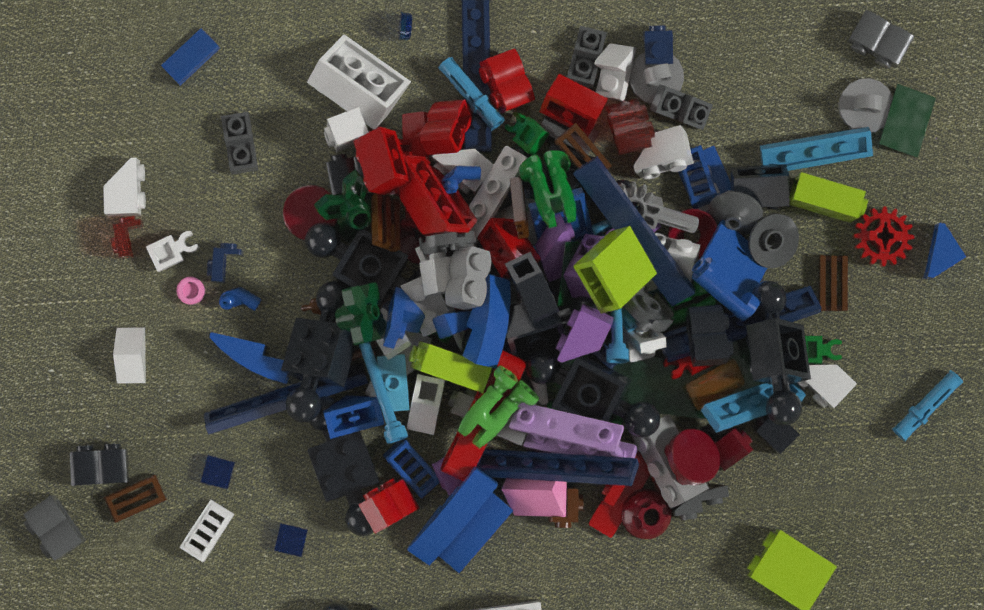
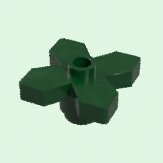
M353 170L342 181V195L325 194L314 204V207L325 220L338 219L336 229L347 241H351L359 230L366 228L370 224L372 219L371 196L375 193H366L367 187L363 182V176L357 170Z
M377 283L342 289L344 304L335 313L338 327L341 330L351 332L354 345L384 339L386 320L380 315L378 308L381 298Z

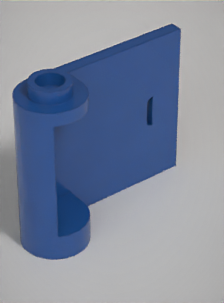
M723 219L718 224L701 259L694 264L692 279L740 321H745L754 314L760 304V301L752 294V291L760 283L767 268L754 261L749 251V241L736 230L727 228Z

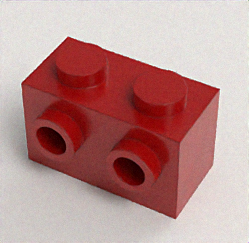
M558 74L547 92L539 112L569 128L576 123L586 136L589 137L608 98Z
M378 127L354 140L356 158L361 165L364 175L363 182L369 192L386 195L411 182L396 131Z

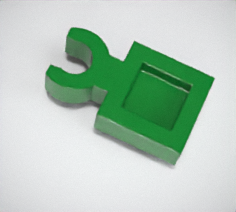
M513 112L512 115L516 117V124L514 126L506 124L505 129L516 134L513 141L525 152L532 156L536 155L550 133L534 119L526 118L523 114Z
M805 336L809 364H822V356H826L833 361L842 359V355H833L831 353V347L833 345H841V340L833 339L826 344H822V336Z

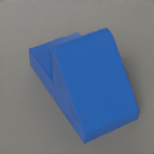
M395 288L388 307L383 346L394 349L398 338L403 339L405 331L419 333L425 319L423 311L402 288Z

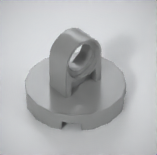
M642 53L633 62L629 85L637 98L652 105L659 84L677 91L681 90L684 82V72L679 60L674 55L673 64L645 65V54Z
M871 78L858 79L849 84L841 93L838 102L839 115L851 130L869 127L871 133H874L884 128L893 96L890 90L880 81Z

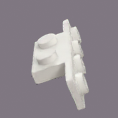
M508 146L503 148L469 206L477 218L476 224L470 230L475 231L476 243H474V247L479 243L478 235L489 219L494 218L511 189L510 178L519 176V166L527 159L526 156Z
M420 247L415 248L421 262L430 259V254L423 255V250H420ZM422 277L401 285L402 290L425 314V319L420 329L423 337L436 332L432 321L433 318L444 313L456 312L454 307L446 305L442 294L424 296ZM464 331L453 335L460 351H463L462 338L465 334Z

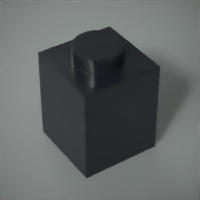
M767 414L759 417L755 422L758 427L754 432L775 453L780 455L800 435L791 425L780 426L773 423Z

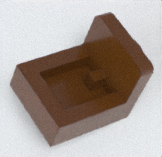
M567 488V517H548V522H555V528H571V522H578V511H583V494H579V489Z

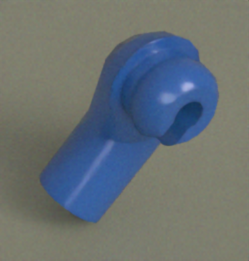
M455 166L443 177V188L448 194H454L457 192L458 184L463 180H480L481 167Z
M237 287L222 293L219 305L222 309L229 310L244 304L256 311L262 299L242 287Z

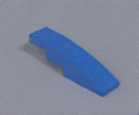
M474 467L460 487L457 486L442 506L439 505L408 546L407 550L430 566L482 507L496 489L498 483L477 467Z

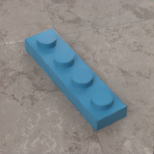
M869 127L760 145L762 165L786 164L788 171L871 157L873 156L871 130Z
M763 383L705 404L701 412L715 432H720L766 415V403L773 394V386L769 383ZM797 383L789 384L790 391L795 393L802 402L806 394Z

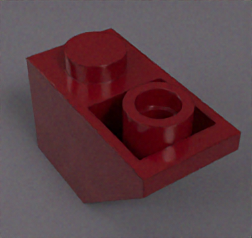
M729 428L728 432L714 441L719 450V468L722 471H726L753 451L749 445L753 441L743 429Z

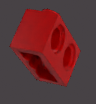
M490 218L477 237L484 250L490 252L491 261L503 278H509L505 263L528 252H531L537 264L541 260L528 238H518L514 219Z

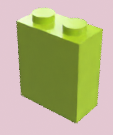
M801 172L794 178L789 195V205L851 223L860 218L861 215H864L868 199H864L866 191Z
M630 226L610 231L573 265L601 314L621 309L657 274Z
M419 341L418 346H413L409 355V361L412 362L410 368L484 393L492 370L491 367L475 364L462 355Z
M777 529L775 533L770 531L762 544L765 547L760 557L755 555L749 563L747 569L750 572L747 576L798 609L810 610L837 566L782 530Z

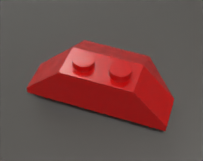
M403 155L411 182L400 187V200L421 234L431 236L456 232L457 234L468 233L476 224L477 218L459 190L457 189V192L454 194H448L442 185V179L445 175L430 165L431 162L426 157Z

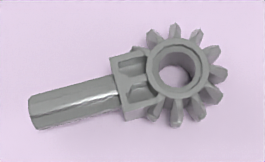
M634 181L631 182L630 188H626V185L621 183L620 187L630 201L639 204L636 209L651 229L655 230L657 223H661L690 233H694L697 230L699 224L697 217L664 207L661 197L654 196L652 192L647 193L646 185L643 184L637 189L636 182Z

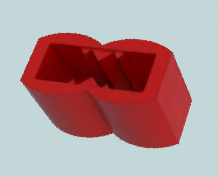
M515 48L480 62V77L489 86L491 92L489 94L490 103L500 114L535 100L532 86L525 75L522 61Z
M466 100L435 102L431 106L430 111L427 113V122L419 133L420 145L424 148L427 155L457 153L460 151L464 142L465 132L469 129L472 121V111Z
M394 478L379 486L381 492L378 487L363 495L365 501L358 504L375 534L420 508L404 479L397 483Z

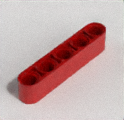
M502 350L497 368L500 365L507 368L517 377L519 382L526 367V361ZM492 368L484 393L487 391V388L491 384L494 385L495 383V368ZM513 388L508 389L503 394L504 396L499 401H497V403L494 405V407L490 410L489 413H492L497 409V407L502 403L505 397L509 396ZM477 392L470 408L484 393ZM479 424L465 437L457 431L444 457L440 471L464 481L473 468L477 466L487 446L485 444L478 448L472 443L474 437L482 428Z

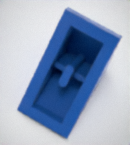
M937 223L934 226L923 279L929 280L936 277L966 257L944 223Z
M346 395L323 411L330 439L384 425L377 397Z

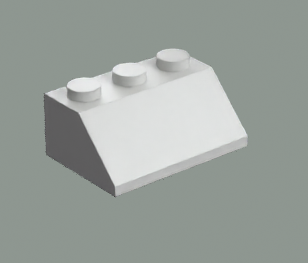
M344 34L319 59L307 83L346 111L359 107L365 124L374 130L388 116L411 81Z

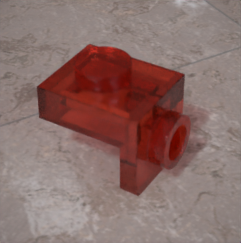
M135 216L119 218V223L113 224L115 237L111 238V245L114 254L118 253L119 258L134 257L128 230L144 227L141 219L136 220Z

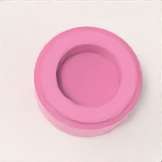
M186 277L178 283L176 292L178 298L183 303L194 305L204 298L205 287L199 279Z

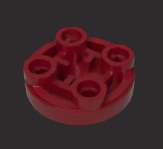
M307 185L294 190L288 196L283 207V219L286 227L294 236L305 240L308 229L316 223L325 222L336 227L338 219L325 220L314 207V204L325 194H330L327 190L319 186Z
M683 430L676 434L664 448L669 466L675 474L677 482L681 485H702L712 480L719 470V450L712 438L701 430Z

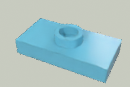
M405 354L396 355L390 360L386 356H377V364L394 412L410 410Z

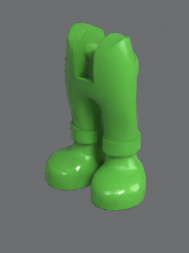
M501 365L494 371V377L496 378L494 385L491 384L487 391L474 403L458 428V432L465 437L479 424L482 428L472 442L478 448L487 444L501 431L511 415L518 410L519 404L525 403L533 406L539 400L537 394L522 380L518 382L517 377ZM513 388L509 396L505 397V399L497 407V409L494 412L489 413L490 410L497 403V401H499L504 396L503 394L508 389Z

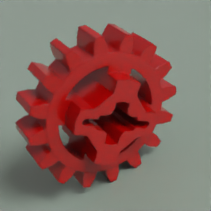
M883 206L880 213H878L873 208L870 210L871 217L864 214L861 216L864 223L855 224L854 227L860 230V232L853 235L854 239L859 240V244L854 248H862L864 252L860 258L863 259L869 256L870 265L875 264L878 260L880 267H885L887 260H889L893 266L897 264L896 257L901 260L906 258L903 250H912V246L907 244V242L914 239V235L908 234V230L913 226L912 224L905 225L903 223L907 218L906 215L897 217L898 209H893L888 213L887 207ZM878 219L877 227L873 231H866L868 226ZM891 221L898 226L900 231H896L891 226ZM883 230L885 235H889V240L885 241L884 244L882 239L877 237ZM867 242L876 248V253L869 248ZM894 243H900L898 249L889 255L890 247Z

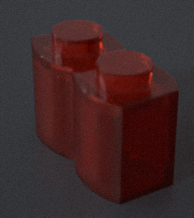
M635 98L605 106L608 124L619 155L652 147L651 138H655V132L652 122H646L649 120L645 104L640 105L638 99Z

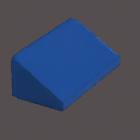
M201 28L161 66L181 86L220 47Z

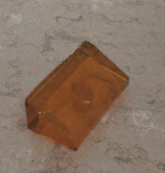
M731 359L726 364L688 383L685 387L687 395L695 408L701 410L705 404L716 401L742 387L745 384V380L735 359Z

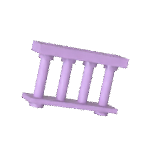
M519 404V408L513 413L509 428L512 430L527 433L523 446L526 450L533 452L635 458L638 450L636 445L620 441L624 430L623 425L537 405Z

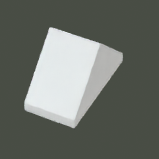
M145 327L117 328L113 351L117 383H146Z

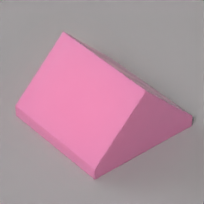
M506 478L502 491L510 508L514 510V516L567 517V482Z

